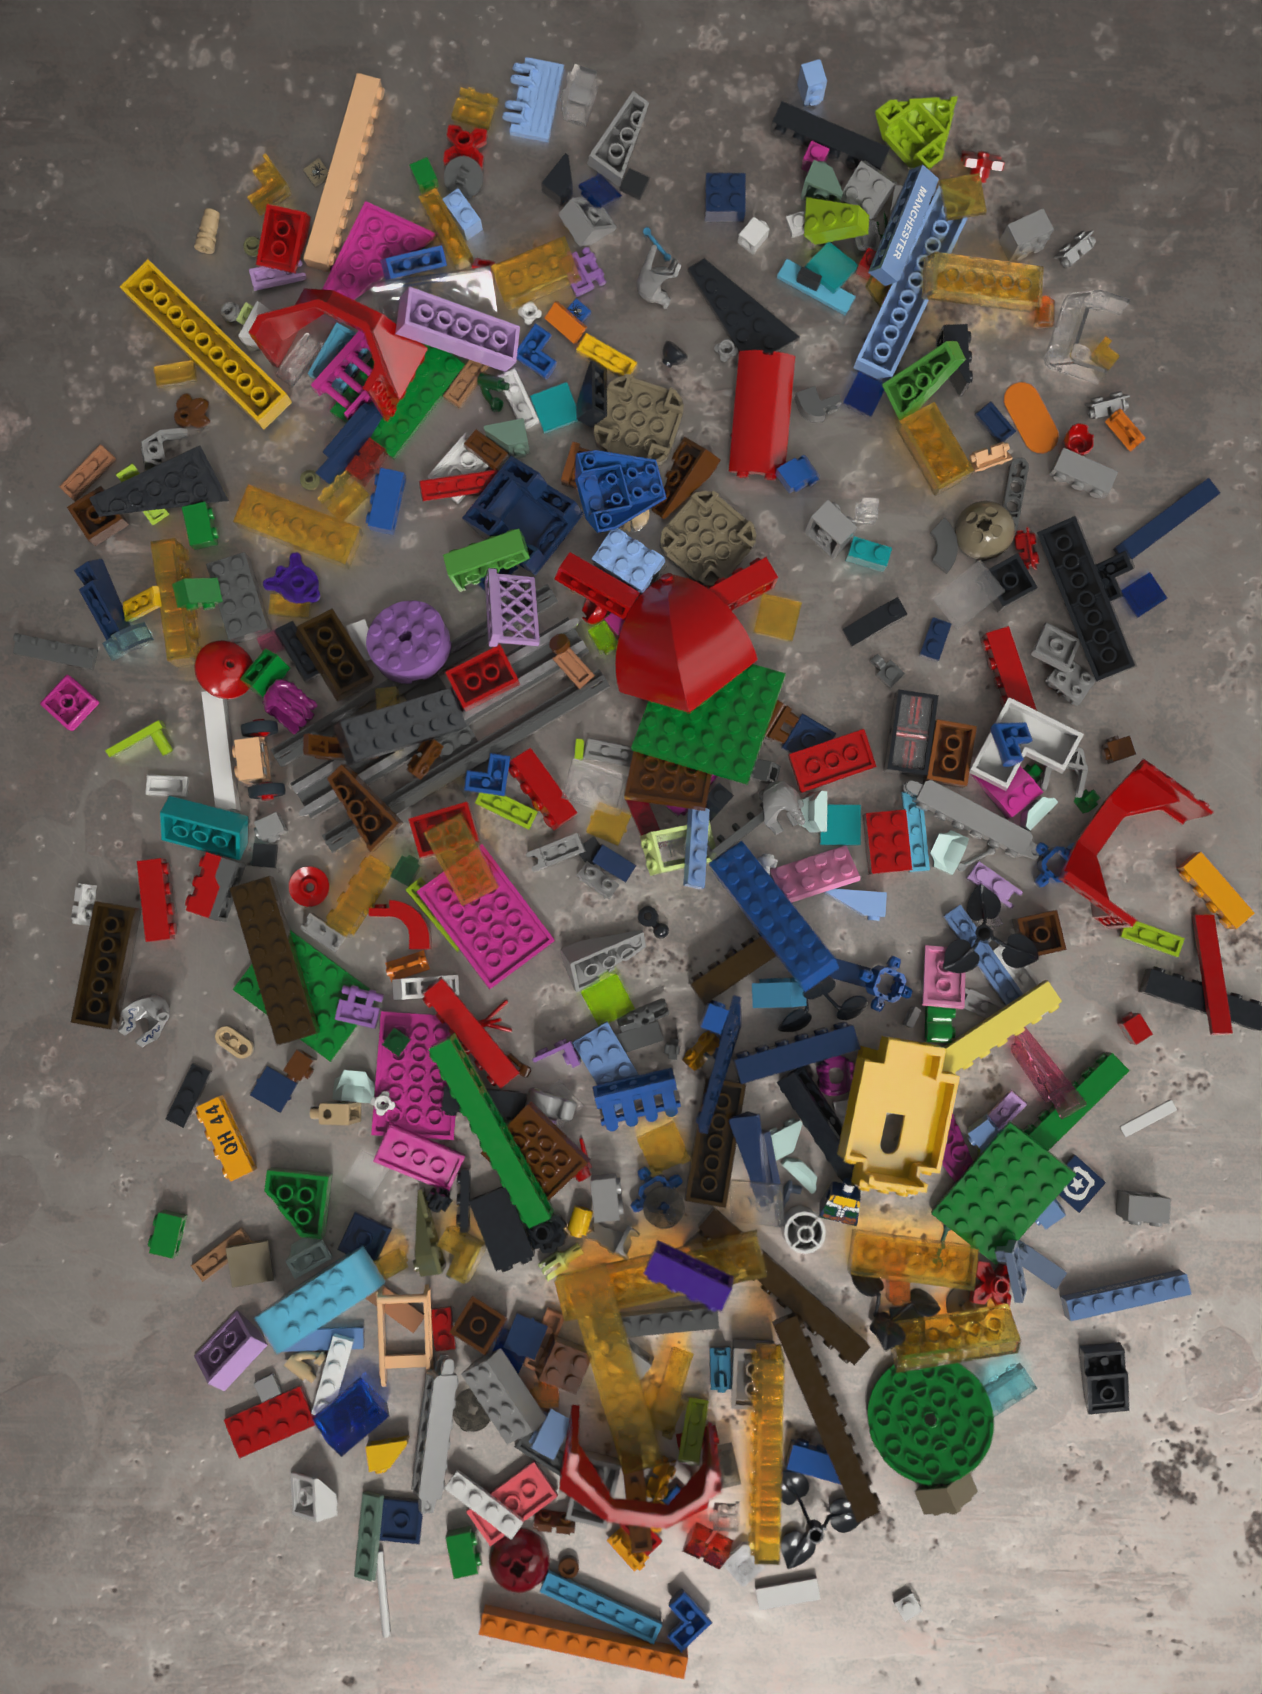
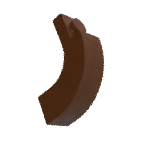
M304 734L303 755L314 756L316 759L345 761L337 737Z

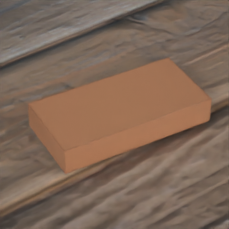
M570 647L566 652L557 654L552 658L579 689L595 676Z

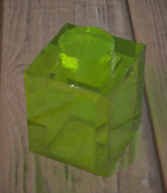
M606 621L588 630V635L599 654L604 653L607 655L615 650L617 640Z

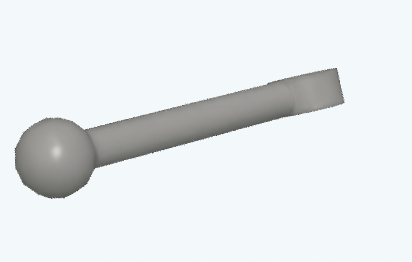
M989 847L988 851L964 864H959L957 869L964 871L967 866L985 856L995 854V848Z

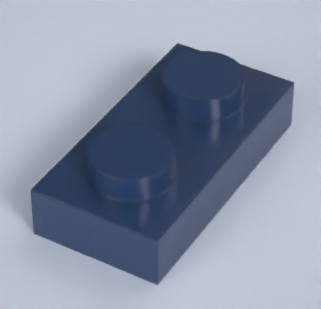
M932 617L919 656L938 662L952 623Z

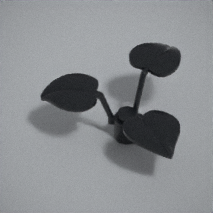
M980 884L972 892L967 904L968 915L973 921L983 919V923L975 931L977 939H975L972 947L968 941L963 939L951 942L945 952L943 968L952 973H966L973 970L980 961V956L974 950L980 942L987 944L992 940L1005 947L1002 951V958L1012 968H1023L1038 961L1039 954L1033 942L1022 934L1010 935L1007 944L994 936L992 929L986 923L987 919H994L999 915L1001 902L996 894L983 884Z
M828 975L806 992L803 991L802 994L806 998L807 1006H805L804 1010L796 1009L791 1012L780 1024L778 1031L795 1032L805 1028L810 1023L812 1015L808 1013V999H816L824 995L839 1010L836 1016L840 1020H851L859 1016L866 1009L869 1002L864 996H852L845 1000L842 1006L838 1005L828 995L836 986L835 980Z
M862 1268L852 1269L848 1272L854 1286L860 1293L868 1297L877 1296L875 1311L872 1314L875 1318L869 1328L877 1336L885 1352L904 1342L905 1332L894 1321L909 1307L914 1306L915 1312L924 1317L935 1316L941 1310L938 1302L929 1293L922 1289H912L908 1294L911 1302L891 1318L887 1312H878L881 1300L880 1291L884 1289V1284L880 1277L874 1272Z
M781 1471L777 1475L775 1491L779 1500L786 1505H792L798 1501L807 1522L806 1532L803 1535L798 1531H791L782 1538L781 1552L787 1569L803 1564L814 1554L816 1544L824 1539V1531L827 1530L830 1519L833 1529L840 1533L850 1532L861 1523H857L847 1498L837 1499L830 1504L831 1514L827 1515L823 1525L818 1520H810L801 1499L809 1491L807 1478L803 1474L794 1471Z

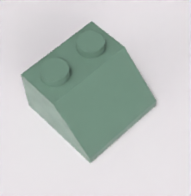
M813 160L804 181L801 199L806 201V197L841 202L843 191L833 168L826 162Z
M523 418L484 426L486 437L506 451L508 456L523 458L526 454H530Z

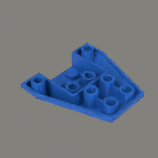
M598 450L576 454L575 482L585 519L597 533L615 530L666 499L655 459Z

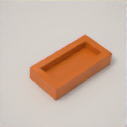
M558 301L554 302L545 316V319L573 344L579 341L587 329L584 323Z

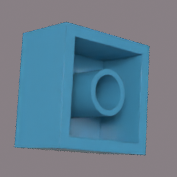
M794 978L759 979V983H752L753 1008L807 1006V1002L802 994L803 989Z

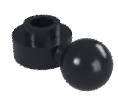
M643 907L638 913L639 922L645 927H653V934L658 939H664L668 936L669 928L666 924L658 922V912L653 907ZM651 913V919L646 920L644 918L645 914Z

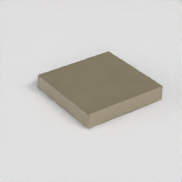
M268 1239L226 1246L232 1288L274 1281Z

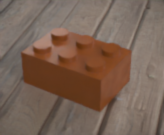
M939 719L935 720L928 775L923 778V782L932 780L940 785L964 788L968 785L977 726Z

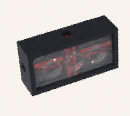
M900 689L895 692L884 772L922 778L928 775L939 695Z

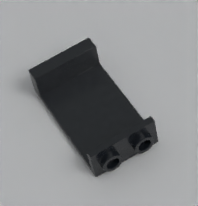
M503 1186L470 1199L469 1204L495 1270L506 1272L514 1268L513 1265L520 1262L522 1265L532 1261V1257L535 1256V1250L530 1245L515 1205L510 1201V1194Z

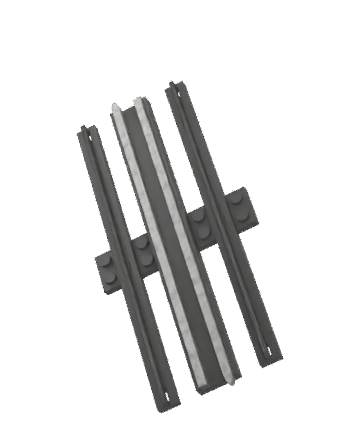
M548 584L536 590L537 614L558 603ZM550 596V598H548V599H546L545 601L539 603L540 601H542V600H544L545 598H547V597ZM526 598L520 601L526 607L531 605V602ZM517 605L511 608L516 614L522 612ZM507 612L502 614V617L508 622L513 619ZM527 614L521 617L525 621L531 619ZM567 617L540 633L539 646L520 645L505 654L520 685L465 712L456 695L466 727L457 732L435 738L437 742L444 746L440 754L443 763L428 771L421 780L418 778L383 798L382 801L398 815L453 781H456L463 795L467 798L476 793L464 791L467 770L487 773L490 753L500 754L608 689L610 685L600 669L593 672L595 676L581 689L573 684L480 741L477 740L469 727L470 724L561 670L552 659L557 654L549 647V642L555 635L565 634L570 640L571 650L579 658L589 654L585 643L575 630V627L579 624V619L573 618L570 620ZM487 620L451 641V650L446 662L431 677L425 680L423 678L415 680L408 684L397 683L390 679L385 680L270 749L274 758L281 767H284L303 755L304 734L334 737L336 733L333 726L342 720L379 710L402 695L409 701L446 690L438 674L488 645ZM517 621L512 624L515 628L521 625ZM508 628L504 630L503 635L510 632ZM602 681V683H600L599 685L595 686L594 688H591ZM422 743L378 756L375 759L361 761L349 765V767L369 786L409 762L414 754L418 756L422 754L417 751ZM291 751L289 754H287V755H285L284 757L281 758L282 755H284V754H286L287 752ZM328 760L290 783L294 792L305 806L299 811L300 816L309 815L313 819L340 803L327 778L341 764H346V761ZM348 819L322 835L332 853L361 837L352 819Z

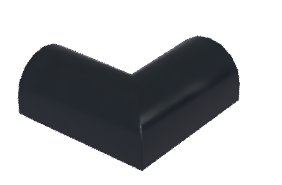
M1126 550L1097 564L1111 602L1124 597L1116 577L1135 569L1134 562Z

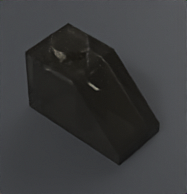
M732 1442L717 1445L722 1489L740 1485L741 1480Z

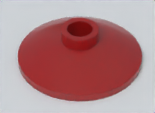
M307 866L300 868L290 878L289 893L292 899L301 906H317L326 899L329 893V880L326 874L316 867ZM309 883H312L314 885V889L312 891H309L307 889V885Z

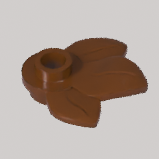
M188 393L180 396L176 402L175 423L182 428L190 426L203 428L207 426L210 420L204 414L208 410L209 401L203 398L192 400Z

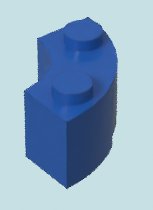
M805 455L783 464L777 468L775 474L789 494L793 491L798 492L807 485L811 487L820 480L819 473Z

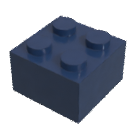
M706 173L705 222H744L746 212V173Z

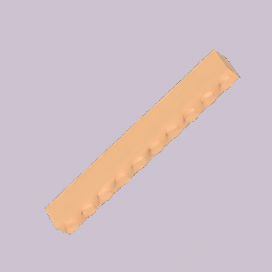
M359 73L356 75L304 255L307 267L330 272L337 259L335 253L337 247L341 246V232L347 225V211H350L352 208V194L356 192L358 187V173L361 174L363 170L362 159L364 155H367L369 146L367 142L369 137L373 135L374 118L377 119L379 114V100H382L384 97V88H382L381 81L378 78Z

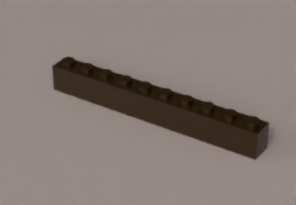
M714 1206L697 1224L701 1236L706 1240L711 1238L716 1243L714 1247L722 1254L726 1252L731 1256L729 1260L739 1268L741 1265L746 1269L745 1274L752 1281L757 1279L762 1284L760 1287L768 1295L773 1293L777 1297L776 1302L784 1309L786 1307L790 1308L797 1317L801 1316L802 1320L809 1325L807 1329L814 1336L819 1334L824 1339L823 1343L830 1350L835 1348L840 1353L838 1355L839 1358L846 1364L850 1362L855 1366L869 1350L870 1345L866 1340Z
M795 1312L773 1320L774 1329L857 1523L881 1513L878 1505L881 1504L877 1493H872L869 1487L873 1485L868 1472L863 1473L861 1468L864 1465L860 1453L855 1454L853 1446L856 1443L853 1436L845 1431L844 1427L847 1426L844 1415L843 1413L838 1414L836 1410L839 1404L835 1394L830 1395L827 1389L831 1386L826 1374L821 1375L819 1370L820 1367H823L818 1355L813 1356L811 1348L814 1345L809 1335L805 1337L802 1329L806 1327L802 1317H797Z

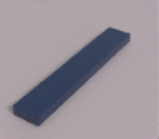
M1207 478L1117 545L1113 550L1116 554L1126 550L1131 558L1134 559L1221 494V492L1210 478Z

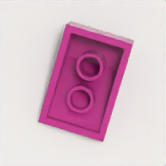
M1019 766L1006 791L971 774L1006 819L1015 816L1043 793L1033 778L1021 766Z

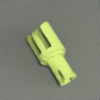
M576 1243L563 1253L561 1251L555 1252L537 1265L539 1268H543L541 1271L543 1275H547L546 1280L548 1282L567 1270L569 1263L583 1255L584 1252L579 1244Z

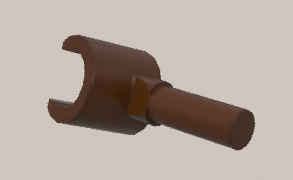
M510 1053L507 1057L520 1067L519 1075L528 1078L531 1068Z

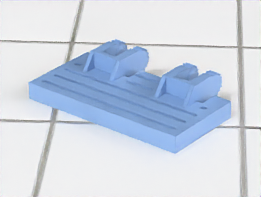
M525 57L524 64L515 63L513 70L529 75V77L517 74L511 75L510 81L520 86L517 100H507L505 103L507 109L521 112V114L504 112L502 118L512 122L510 135L549 143L564 65Z

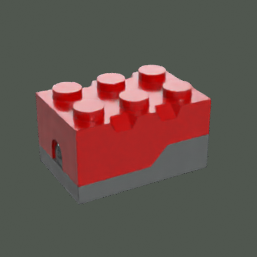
M206 852L199 862V867L202 868L200 875H195L192 881V886L195 889L193 894H189L186 898L185 906L187 907L185 911L215 921L226 922L233 904L230 888L240 884L246 864Z

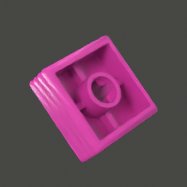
M65 675L40 702L43 708L70 731H74L99 704L95 697L69 675ZM69 699L72 700L73 703L71 707L68 706L69 704L67 703Z

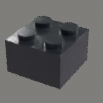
M1018 553L984 571L978 577L998 612L1028 596L1038 588Z

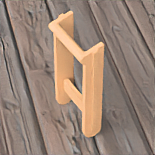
M425 1285L423 1294L384 1295V1286H381L376 1291L379 1372L381 1386L386 1387L387 1368L426 1367V1373L430 1369H434L431 1288H429V1285ZM424 1302L426 1354L387 1355L385 1304Z

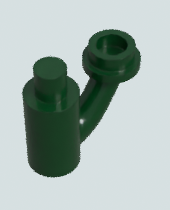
M481 372L477 378V384L480 386L481 393L490 404L491 411L500 412L503 408V401L499 397L493 398L489 389L498 392L502 390L508 391L510 384L501 377Z

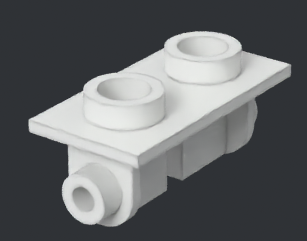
M78 883V887H75L74 901L79 902L78 906L73 905L70 919H72L73 924L90 926L97 886Z

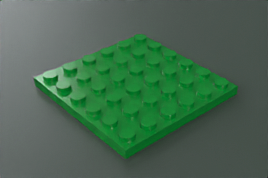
M752 664L690 713L648 701L631 749L638 753L748 785L786 673Z

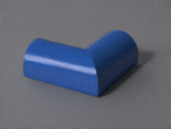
M535 323L519 345L516 360L544 379H548L553 373L557 361L542 352V349L550 340L552 334Z
M1027 723L993 724L990 730L1002 765L1010 767L1023 761L1024 759L1018 744H1028L1033 741Z
M490 753L487 773L467 770L464 791L505 796L510 756Z
M683 1589L676 1592L669 1601V1607L681 1621L667 1634V1637L681 1652L712 1624L711 1619Z

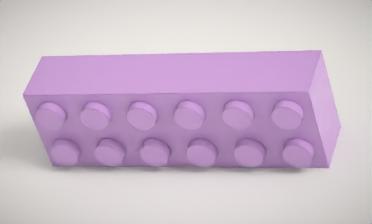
M409 287L400 297L395 334L506 372L516 363L520 326Z

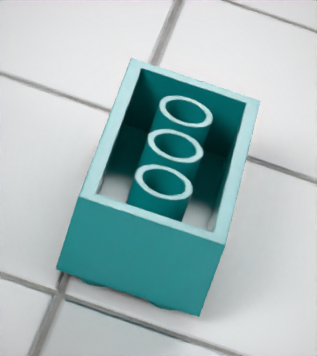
M173 796L168 797L160 811L161 840L240 861L248 845V816Z

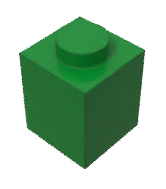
M428 157L409 165L421 194L431 193L439 187L437 177Z

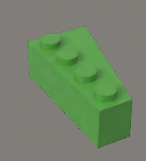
M946 341L882 384L899 420L910 419L966 360L957 341Z
M512 529L505 534L491 536L487 540L478 543H471L467 547L453 549L449 553L444 554L443 558L449 578L459 592L466 590L465 586L470 583L473 585L481 583V578L486 576L488 568L496 569L498 574L501 568L509 569L530 559L525 538L520 529Z

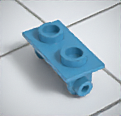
M730 1347L710 1348L711 1390H718V1393H725L726 1390H731Z

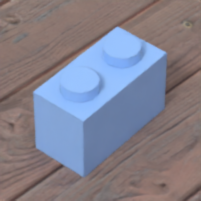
M820 59L801 64L797 83L803 105H818L823 101L827 85V79Z
M459 188L442 199L444 210L466 241L483 230L481 219Z
M549 1409L548 1412H543L547 1419L541 1424L538 1432H533L529 1442L532 1443L531 1449L554 1460L567 1434L569 1418Z

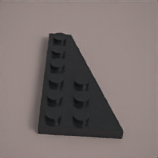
M705 258L687 269V272L719 323L732 340L735 348H737L738 353L745 350H763V353L780 352L800 339L799 335Z
M200 445L89 497L99 517L183 507L202 502L208 504L229 501Z

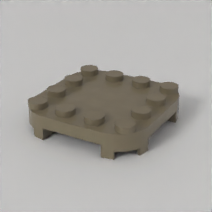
M625 374V376L610 381L607 387V417L594 426L596 446L604 452L655 459L658 467L662 466L671 453L683 417L684 404L682 398L677 393V390L671 387L666 389L632 378L630 374Z
M713 490L696 492L662 530L660 548L664 555L685 574L709 589L715 585L714 583L722 577L727 579L751 552L756 542L755 526L750 520L745 519L720 498L717 492Z

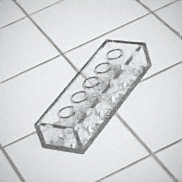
M491 266L372 282L371 286L375 310L384 314L396 324L400 297L409 287L484 314L497 312Z

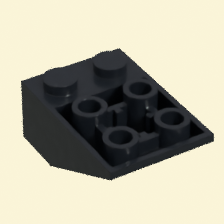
M968 324L943 325L936 339V347H939L946 341H957L966 358L949 377L957 394L963 396L969 384L973 381V371L969 368V363L972 362V351H969L971 331H968Z

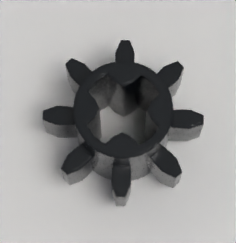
M444 1187L432 1188L425 1200L429 1201V1209L436 1213L441 1212V1210L446 1212L453 1201L449 1198L450 1192Z

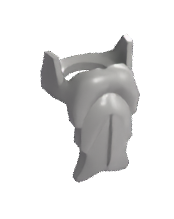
M594 1221L593 1232L589 1233L586 1238L599 1243L601 1247L608 1249V1252L612 1255L628 1260L629 1257L626 1254L629 1252L632 1243L630 1236L639 1237L640 1233L629 1225L624 1233L620 1231L615 1232L610 1228L602 1227Z

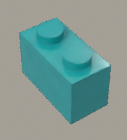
M854 536L845 561L884 572L888 565L892 547Z

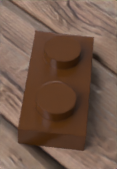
M477 429L464 443V447L495 471L508 456L506 451Z

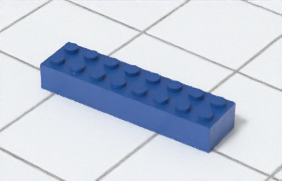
M740 841L709 863L713 874L804 992L839 968L835 957L743 841Z

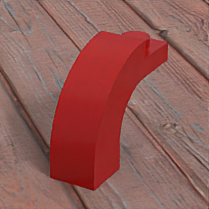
M389 900V908H387V904H374V908H369L370 917H395L406 925L409 932V949H432V936L429 925L424 916L414 907L400 901Z

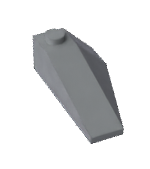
M638 930L578 941L560 950L563 964L577 993L600 981L599 977L608 971L609 973L614 971V966L622 960L627 961L646 947L644 932Z

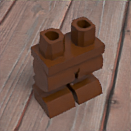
M777 700L764 738L771 742L773 740L782 744L786 742L790 734L781 729L782 725L785 723L794 728L799 720L791 712L792 708Z

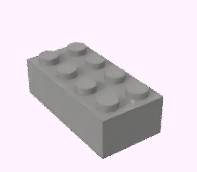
M501 1348L474 1361L461 1373L506 1444L533 1433L547 1419Z

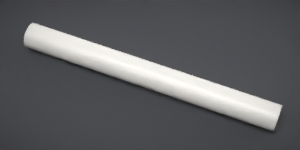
M378 1550L376 1574L382 1637L388 1638L391 1636L384 1558L383 1550Z

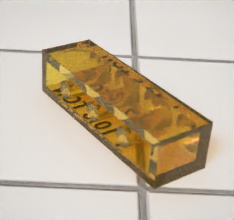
M437 188L418 196L421 208L457 275L471 268L474 263L473 256Z

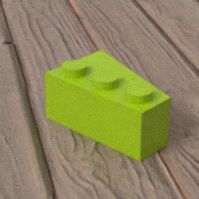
M806 197L804 236L814 245L868 235L869 214L859 205Z

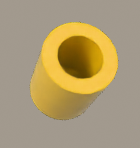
M574 1205L567 1227L571 1236L582 1238V1235H587L593 1210Z

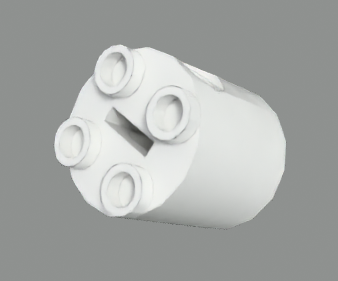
M798 1205L785 1212L781 1219L780 1229L789 1247L797 1253L803 1254L812 1253L819 1249L825 1240L826 1231L823 1222L815 1211Z

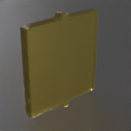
M871 275L865 288L878 307H882L892 284L884 286Z
M599 802L594 815H591V822L586 833L619 846L623 834L627 832L626 827L631 815Z

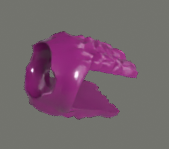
M283 679L276 680L268 688L264 695V701H262L265 712L277 719L292 734H297L299 727H305L307 724L306 720L311 721L313 719L314 713L310 710H314L317 707V703L307 697L293 682Z
M840 1055L822 1060L816 1067L820 1091L827 1096H840L849 1092L855 1070L854 1063ZM835 1067L840 1068L843 1072V1080L837 1084L831 1083L829 1078V1070Z

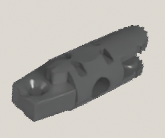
M661 998L617 1019L620 1030L624 1032L639 1028L669 1015L668 1008L664 1007L666 1005L665 999Z

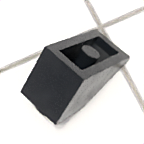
M567 153L562 156L541 183L542 192L560 206L564 201H568L573 194L570 161Z
M719 782L708 794L706 809H710L709 822L717 816L734 796Z

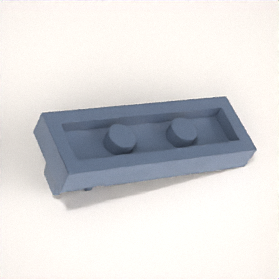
M1008 1240L1007 1246H997L995 1254L997 1261L1007 1263L1014 1302L1023 1303L1027 1287L1017 1240Z
M1018 1240L1022 1267L1057 1290L1067 1272L1021 1240Z

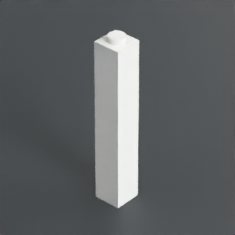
M207 691L201 692L215 808L230 812L241 811L237 778L234 772L235 761L232 753L233 744L227 699L217 698Z

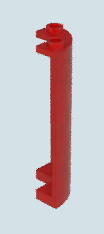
M763 350L739 351L729 472L735 473L736 477L748 478V475L758 474L765 476V480H776L777 468L786 463L795 367L794 355L773 351V353H763Z

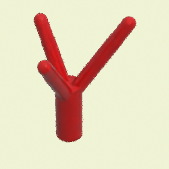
M508 1000L502 1002L485 1019L478 1020L483 1027L512 1032L511 1028L493 1024L501 1022V1018L491 1019L508 1003Z

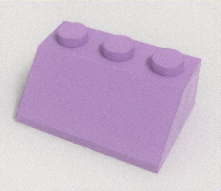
M236 1311L194 1357L207 1383L225 1391L268 1345L261 1332L239 1311Z

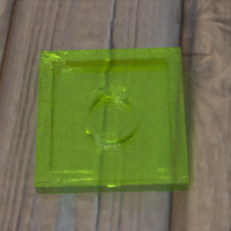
M617 973L581 992L598 1026L606 1021L610 1023L635 1009Z

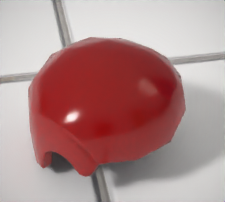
M1074 424L1064 436V446L1066 449L1084 456L1094 446V435L1089 433L1088 425Z
M587 599L582 608V612L586 617H582V619L590 625H595L606 617L608 610Z

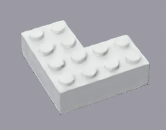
M1008 698L995 723L1026 722L1033 741L1028 744H1018L1023 759L1027 756L1063 773L1084 734L1012 698ZM990 732L969 773L1006 791L1021 762L1010 767H1004Z

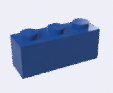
M442 245L380 260L385 281L447 266Z
M380 468V473L376 474L374 482L376 491L371 494L370 499L372 509L366 516V524H368L371 531L394 535L407 479L404 472Z
M712 1000L711 1003L705 1005L698 1025L721 1034L729 1010L725 1009V1004Z
M797 1438V1440L791 1439L785 1460L787 1470L841 1485L824 1445L817 1444V1446H814L801 1438Z

